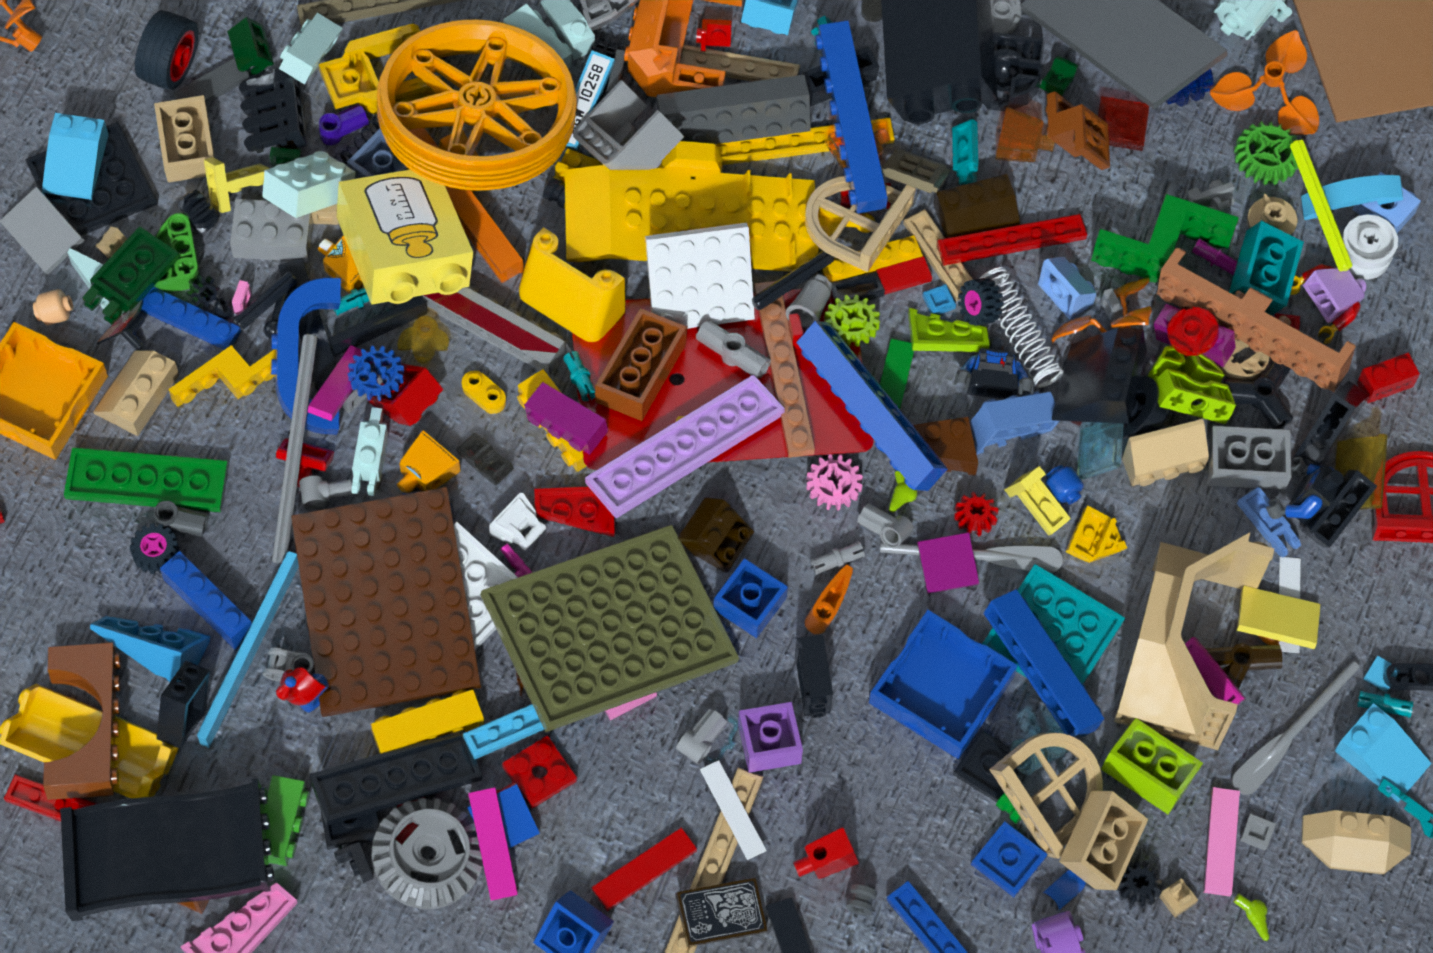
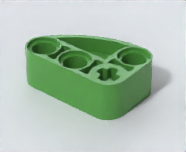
M176 213L166 220L156 235V238L178 253L183 249H188L185 253H179V260L164 275L167 277L159 280L154 286L166 293L190 289L189 281H194L197 279L198 274H200L189 219L184 214ZM179 227L184 228L181 231H175Z

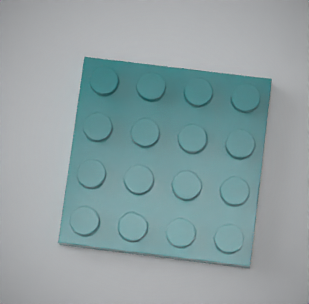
M1034 564L1017 591L1026 599L1034 616L1041 621L1043 629L1049 638L1056 643L1058 651L1064 660L1071 665L1072 671L1079 682L1084 685L1124 623L1125 617ZM992 628L982 644L1017 664L994 628ZM1018 665L1016 672L1026 677Z

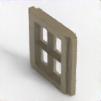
M902 149L899 151L894 150L881 168L882 173L885 174L884 177L929 193H937L951 171L944 164Z

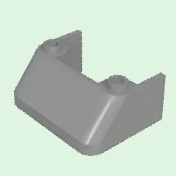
M622 80L578 124L573 132V137L609 170L655 169L662 163L665 156L684 138L658 110L633 135L634 127L631 123L647 105Z

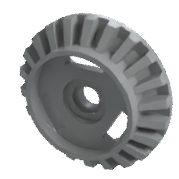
M420 798L417 801L405 802L402 806L393 809L382 820L373 839L371 858L378 881L394 899L413 908L438 909L459 901L475 885L482 870L483 862L475 824L468 818V814L457 809L456 805L441 802L440 799L426 800V798ZM414 822L418 827L401 845L395 840L396 836L406 825ZM453 829L461 840L464 853L456 855L447 831ZM425 846H430L435 850L436 856L431 860H426L421 856L420 850ZM411 872L438 877L435 883H426L411 878L410 874Z

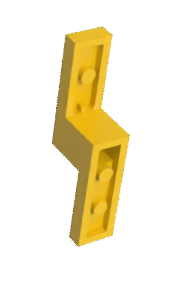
M231 345L169 388L171 399L177 407L183 403H189L195 398L197 393L212 387L219 378L237 399L247 396L256 389V386L263 381L271 380L275 376L271 375V359H276V350L274 349L249 366Z

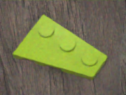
M909 308L908 310L912 351L978 352L981 348L989 349L987 327L970 325L968 322L960 320L949 322L941 320L940 315L931 313L929 317L917 314L918 310Z

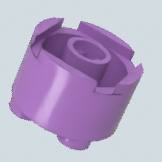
M1070 911L1061 912L1033 922L1032 932L1034 941L1041 953H1085L1084 948L1080 947L1079 943L1083 941L1079 925L1074 926Z

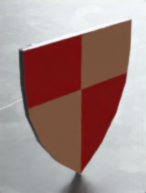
M144 299L131 312L128 310L127 313H123L103 334L97 344L99 345L121 334L136 350H139L144 343L135 333L145 322L144 318L138 315L144 304Z

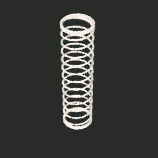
M997 267L991 269L980 278H987L996 272L1004 271L1003 274L992 279L996 282L994 286L998 285L1000 288L1011 283L1009 288L1000 292L1003 297L1011 292H1016L1009 299L1002 301L1006 304L1000 309H1003L1013 301L1021 300L1015 306L1003 310L1002 313L1010 312L1003 319H998L1001 321V327L1006 329L1005 335L1011 337L1010 344L1015 345L1014 351L1019 353V360L1024 362L1023 367L1029 370L1028 376L1034 378V387L1043 388L1053 384L1063 375V370L1059 367L1060 364L1053 363L1048 365L1054 360L1055 355L1043 357L1050 351L1049 346L1038 349L1045 343L1046 339L1040 338L1035 340L1040 336V330L1030 332L1036 327L1037 323H1027L1032 317L1031 314L1022 315L1026 312L1027 306L1017 307L1022 303L1023 299H1013L1018 294V290H1010L1014 282H1005L1009 277L1006 268ZM1025 308L1018 315L1006 319L1010 314H1012L1016 310ZM1030 316L1024 322L1011 327L1019 319ZM1015 319L1008 327L1003 326L1004 321ZM1034 324V326L1029 330L1021 334L1015 335L1024 327ZM1020 327L1012 335H1008V329ZM1039 332V333H1038L1035 337H1033L1032 339H1030V340H1028V341H1026V342L1020 343V342H1021L1023 339H1025L1027 336H1029V335H1031V334H1033V333ZM1026 334L1016 344L1012 342L1013 337ZM1043 340V342L1037 347L1025 351L1032 344ZM1031 342L1021 352L1016 350L1017 346ZM1048 349L1040 356L1030 359L1037 352ZM1036 350L1035 352L1030 354L1026 360H1023L1021 358L1022 354ZM1053 357L1045 364L1035 367L1042 360ZM1039 359L1031 368L1026 367L1027 362ZM1044 367L1035 376H1031V370ZM1060 371L1052 379L1044 383L1037 384L1038 381L1043 377L1053 372Z

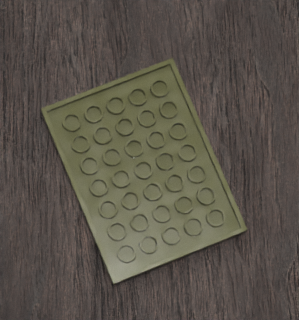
M672 525L482 590L480 594L545 732L730 666L739 660V656Z

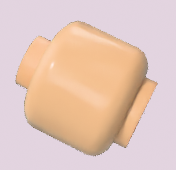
M60 289L41 293L37 296L36 302H33V311L36 319L39 322L42 321L45 325H53L68 320L70 311L74 308L71 297L69 295L66 296Z

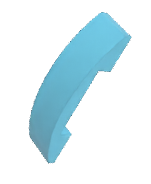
M1399 175L1365 176L1322 186L1331 210L1377 201L1381 205L1404 200L1401 177ZM1306 193L1301 196L1304 220L1318 218L1309 194Z

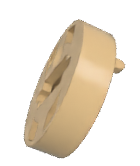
M1239 339L1235 340L1236 349L1224 367L1218 365V367L1225 376L1232 380L1254 381L1258 379L1268 365L1269 356L1262 352L1254 351L1255 354L1241 364L1238 362L1232 363L1231 361L1236 353L1249 347L1248 344Z

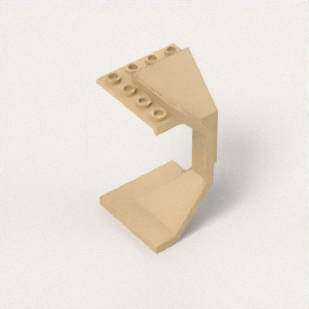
M1250 533L1210 555L1160 542L1152 569L1155 572L1147 606L1114 722L1130 726L1134 719L1137 718L1161 735L1215 750L1219 749L1236 714L1238 704L1217 699L1210 693L1182 640L1181 631L1193 582L1204 579L1241 590L1243 586L1257 589L1270 560L1273 558L1275 548L1268 547L1263 542H1249Z

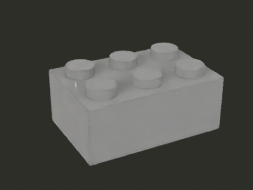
M235 199L230 239L233 258L294 261L302 258L303 262H309L313 230L312 214L309 213L295 218L270 201Z
M1212 426L1208 437V486L1260 487L1261 489L1286 490L1291 479L1290 430Z

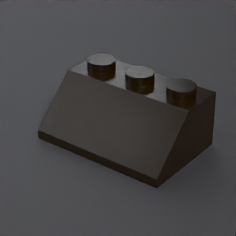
M1007 174L939 191L935 195L934 209L945 238L1020 225L1016 196Z

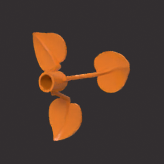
M0 0V5L11 15L4 28L8 29L13 23L17 25L12 33L15 40L0 36V41L12 44L16 48L20 44L32 52L43 36L20 19L21 16L35 9L32 0H22L14 11L7 5V0Z
M1297 30L1284 34L1269 46L1265 56L1267 65L1265 66L1264 76H1260L1259 81L1253 87H1251L1252 82L1247 75L1241 72H1232L1222 77L1215 87L1210 90V96L1218 105L1231 111H1242L1254 104L1255 97L1253 91H1256L1263 82L1269 87H1279L1286 104L1278 112L1279 125L1282 124V129L1285 131L1290 128V134L1293 135L1314 134L1318 130L1319 114L1314 103L1304 96H1297L1290 103L1284 87V72L1296 73L1305 66L1307 61V52Z
M1149 277L1126 283L1114 290L1117 298L1120 297L1123 317L1114 320L1110 324L1112 328H1131L1130 325H1149L1152 308L1147 306L1128 313L1125 301L1129 294H1134L1143 289L1149 283ZM1087 315L1064 323L1055 331L1051 341L1053 344L1057 338L1081 331L1089 325H1095L1102 333L1107 331L1095 318Z

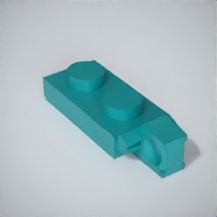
M970 119L952 127L953 170L956 171L957 177H959L960 185L977 182L975 172L978 171L979 165L978 122Z

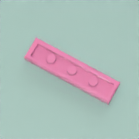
M1212 788L1203 893L1223 896L1232 895L1240 791Z

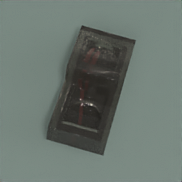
M473 433L456 449L457 453L495 486L514 469L510 461L494 451L492 444L476 433Z

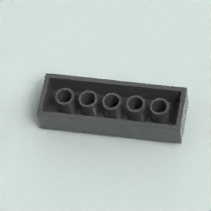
M805 75L657 95L658 111L684 136L681 141L721 144L810 131V94Z

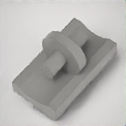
M1219 179L1211 182L1207 191L1202 192L1197 187L1189 190L1188 201L1225 212L1224 209L1234 205V186L1231 182L1224 184Z

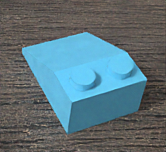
M746 0L741 22L751 27L771 30L776 34L788 35L799 0Z
M55 113L49 133L42 184L43 193L92 200L109 135L104 120Z
M1374 703L1343 737L1335 750L1337 754L1378 787L1384 778L1405 794L1432 764L1398 723ZM1387 786L1386 791L1391 792V787ZM1393 793L1390 796L1397 802L1401 800Z

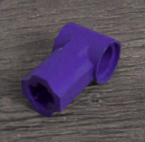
M358 104L338 114L327 113L321 116L319 119L321 141L326 145H336L341 141L342 136L367 126L369 120L363 107Z

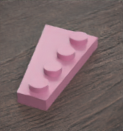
M275 883L271 886V891H263L248 901L247 905L236 912L233 911L224 917L223 921L200 933L201 935L193 941H188L182 945L181 949L185 953H252L298 903L297 899L278 883Z

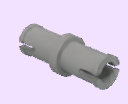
M858 541L839 550L834 548L831 549V553L810 559L811 565L814 566L813 571L815 575L835 567L840 569L848 562L865 557L864 551L861 550L863 549L861 543Z

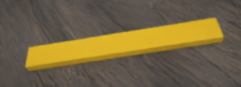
M891 119L871 120L876 145L894 143ZM834 125L813 127L808 132L716 144L722 157V165L839 150V145H842L841 139L835 136Z

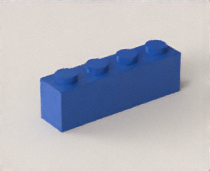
M180 551L160 567L164 581L234 650L243 643L252 624L251 620Z

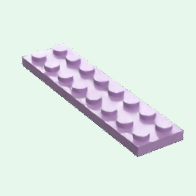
M752 375L585 477V483L612 515L618 518L777 420L785 412V408Z

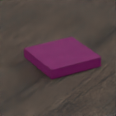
M969 533L917 542L927 594L979 585Z

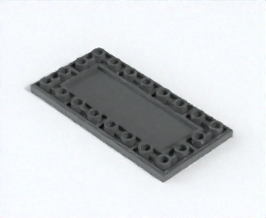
M1026 0L1020 4L1021 11L1152 109H1156L1227 57V49L1159 0Z

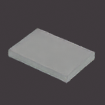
M35 187L0 220L2 225L47 275L68 256L67 252L70 248L75 250L85 241L38 187Z

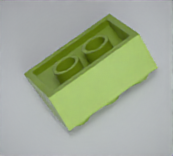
M1135 718L1109 752L1101 770L1169 815L1200 770L1203 762Z

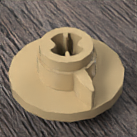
M1264 194L1263 198L1254 202L1249 209L1247 222L1249 229L1258 222L1263 221L1292 235L1296 230L1298 219L1296 211L1288 202L1280 198L1268 197Z

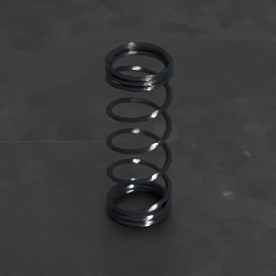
M374 116L372 118V121L368 122L369 129L361 130L362 137H354L355 145L348 144L346 150H342V152L340 153L341 159L346 164L348 159L345 156H347L349 159L353 156L348 151V147L354 146L358 150L360 149L356 145L355 139L361 138L365 142L368 141L364 138L362 134L363 130H368L374 135L375 132H373L370 128L371 122L378 130L380 129L379 122L376 121L378 120L377 116Z

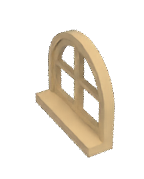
M844 176L828 180L815 189L808 199L805 211L807 232L812 241L826 253L868 272L913 205L916 188L906 185L901 192L885 184L887 201L892 203L880 223H877L855 213V205H852L849 210L827 200L828 197L835 193L851 190L850 182L846 183ZM819 208H823L843 218L831 238L820 226L818 220ZM849 221L873 232L860 252L836 242Z
M1047 732L1034 735L1018 745L989 769L1040 848L1048 854V857L1057 859L1064 852L1063 847L1069 841L1090 792L1103 790L1102 774L1094 754L1077 738L1062 733ZM1053 746L1061 747L1074 754L1077 760L1060 774L1056 775L1040 749ZM1034 753L1051 778V781L1030 797L1013 770ZM1084 769L1087 791L1084 803L1079 810L1063 784L1080 770ZM1058 789L1075 817L1054 834L1037 806Z

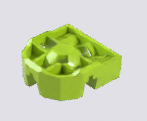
M1167 346L1162 350L1147 377L1154 379L1159 386V407L1226 424L1236 406L1229 386L1221 383L1224 376L1223 371L1213 360L1203 354L1188 356L1185 359L1184 355L1178 353L1172 346ZM1193 401L1202 402L1199 405H1191Z

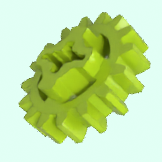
M845 295L844 301L836 298L835 305H828V312H825L824 321L832 325L848 346L851 342H854L858 347L861 340L869 343L870 337H876V331L879 330L880 313L875 312V304L867 305V298L859 301L858 295H855L854 299L850 300L849 296Z

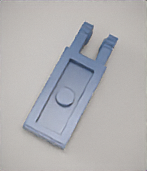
M1257 487L1237 501V505L1267 542L1271 543L1272 548H1275L1274 551L1283 558L1288 555V550L1279 539V536L1283 534L1287 543L1294 549L1301 546L1300 540L1283 516L1278 519H1272L1269 516L1266 507L1270 506L1268 503L1270 499L1260 487Z

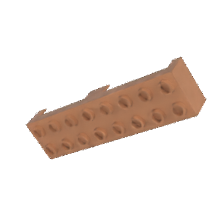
M1180 248L1174 250L1161 269L1157 295L1164 301L1174 303L1182 309L1186 308L1187 310L1193 309L1192 307H1201L1210 311L1215 316L1218 325L1234 331L1235 340L1239 339L1248 344L1252 350L1262 352L1271 357L1277 364H1284L1293 369L1297 375L1311 379L1319 387L1335 392L1349 371L1356 347L1355 344L1347 341L1339 353L1291 327V320L1286 316H1280L1279 319H1276L1267 314L1265 311L1273 299L1251 287L1246 294L1236 291L1233 295L1178 265L1186 252Z

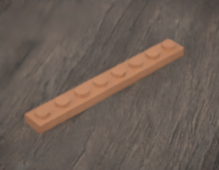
M776 281L755 283V295ZM783 296L758 311L767 355L771 360L770 370L776 399L785 408V412L781 414L780 419L788 458L814 455V443Z

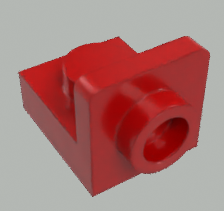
M702 19V28H697L696 43H701V52H706V46L730 47L731 20Z

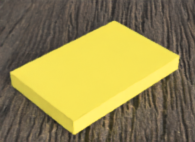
M1243 586L1237 631L1315 649L1321 604Z

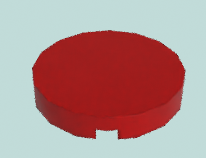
M1192 307L1193 309H1182L1172 316L1169 321L1167 336L1171 346L1178 353L1186 356H1198L1206 353L1215 345L1219 337V326L1215 316L1204 308Z

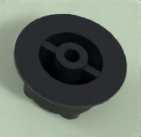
M1147 376L1140 377L1129 424L1104 423V430L1107 436L1114 440H1123L1128 437L1161 430L1160 428L1170 409L1159 407V386L1154 379Z

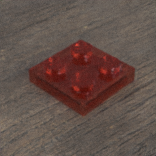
M1101 96L1098 117L1108 124L1109 146L1143 151L1150 106L1146 103Z

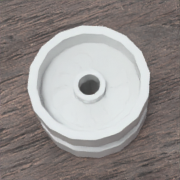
M1369 214L1357 216L1347 224L1342 234V239L1353 264L1349 269L1353 277L1368 280L1377 278L1386 272L1398 248L1396 230L1387 220Z

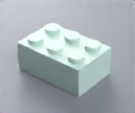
M317 151L312 155L296 158L294 161L279 164L265 170L262 197L293 217L298 218L337 204L338 183L355 179V171L344 163L332 158L328 153Z

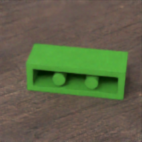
M272 776L268 791V804L264 806V813H268L270 819V829L266 830V838H270L272 844V855H268L269 863L287 866L289 858H294L297 845L294 842L295 834L301 831L303 817L300 816L302 807H307L310 791H307L305 781Z

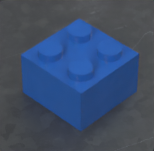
M744 558L715 596L714 609L717 613L757 639L787 599L788 586Z

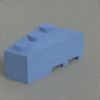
M1034 392V394L1030 393L1022 397L1013 395L1004 400L996 401V399H990L985 401L969 422L976 454L983 453L984 448L997 443L998 447L1005 446L1008 439L1020 436L1021 440L1052 431L1059 421H1052L1055 401L1051 392Z

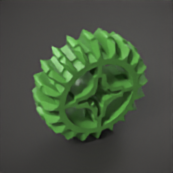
M1261 121L1258 126L1252 124L1248 130L1244 129L1241 136L1237 139L1234 149V155H1236L1235 163L1240 164L1238 167L1239 172L1246 171V178L1254 177V184L1258 180H1262L1264 186L1268 181H1271L1274 186L1278 183V180L1284 183L1298 169L1290 148V144L1297 140V135L1290 136V128L1284 131L1282 130V124L1275 127L1272 121L1268 123V126H1265ZM1252 144H1254L1256 147V152L1253 155H1251L1249 150V147ZM1284 152L1287 160L1282 163L1280 155Z

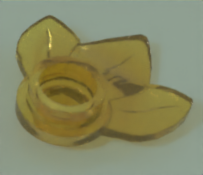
M421 316L414 322L413 327L402 331L397 345L400 351L412 350L415 359L420 364H426L432 360L436 350H448L449 339L445 332L438 329V324L433 318ZM424 327L430 328V330L427 332L421 331V329Z

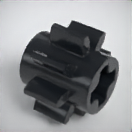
M198 274L197 279L189 281L190 290L186 294L194 297L192 303L198 306L202 302L204 306L209 307L210 302L217 300L216 295L220 287L213 284L215 279L208 276L205 280L203 276Z

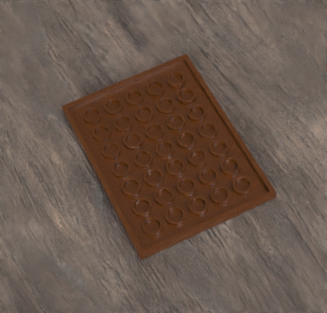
M447 487L291 515L315 674L324 675L329 683V687L319 697L322 717L446 695L459 690L467 691L481 688Z

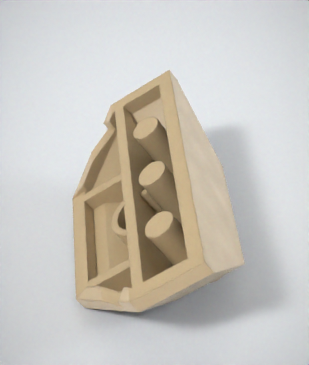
M1334 810L1304 815L1302 817V844L1309 848L1330 869L1384 875L1410 855L1411 827L1391 816Z

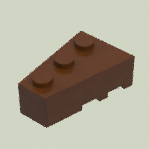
M968 417L913 425L948 468L946 472L954 470L976 476L978 459Z

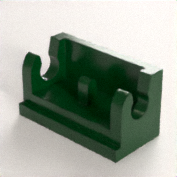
M245 17L227 31L239 71L245 72L250 67L256 66L251 69L252 75H255L274 64L262 24Z

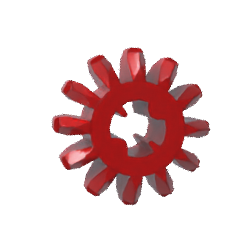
M974 491L971 493L970 498L965 495L962 496L961 503H956L955 510L957 512L954 514L955 521H959V530L967 528L966 533H969V535L972 531H976L978 537L982 535V530L987 533L991 532V526L997 524L998 519L996 516L999 512L997 507H993L994 499L986 501L985 492L981 494V497H977Z

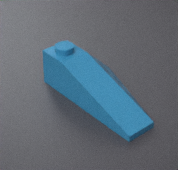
M104 616L90 625L91 630L108 642L113 643L114 646L155 675L164 677L169 682L185 660L198 665L210 642V636L192 630L178 628L177 632L163 630V625L158 624L140 627L137 621Z

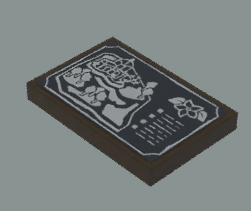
M756 878L675 893L687 947L762 934L768 931Z

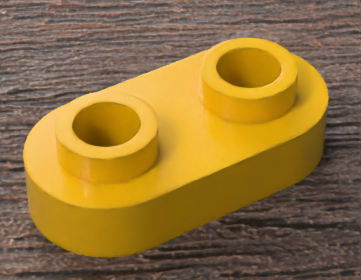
M469 371L463 376L461 382L463 392L484 411L496 414L505 408L506 395L504 391L480 371ZM472 380H478V381H479V382H478L477 384H475V385H473V384L470 383ZM495 395L497 399L490 400L489 397Z

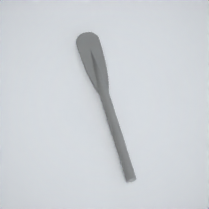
M883 542L880 543V553L919 555L917 545L900 544L896 548H890ZM1005 546L986 550L972 549L974 560H984L1012 569L1030 571L1034 564L1049 573H1054L1062 565V555L1054 547Z
M1351 661L1284 733L1269 741L1234 773L1232 777L1233 788L1240 791L1242 795L1254 793L1281 761L1293 738L1356 673L1360 666L1355 661Z

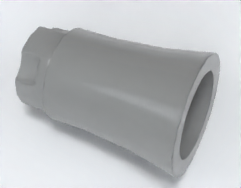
M819 274L810 277L799 295L787 308L786 317L788 321L789 314L798 313L802 330L807 331L814 321H820L821 314L833 287L827 277Z

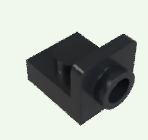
M353 842L345 843L334 852L337 863L341 864L349 861L354 876L360 875L363 883L373 879L360 842L355 844Z

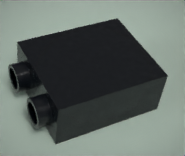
M881 0L887 100L904 121L912 124H924L932 121L935 114L951 110L959 113H971L980 109L982 103L998 99L990 0Z

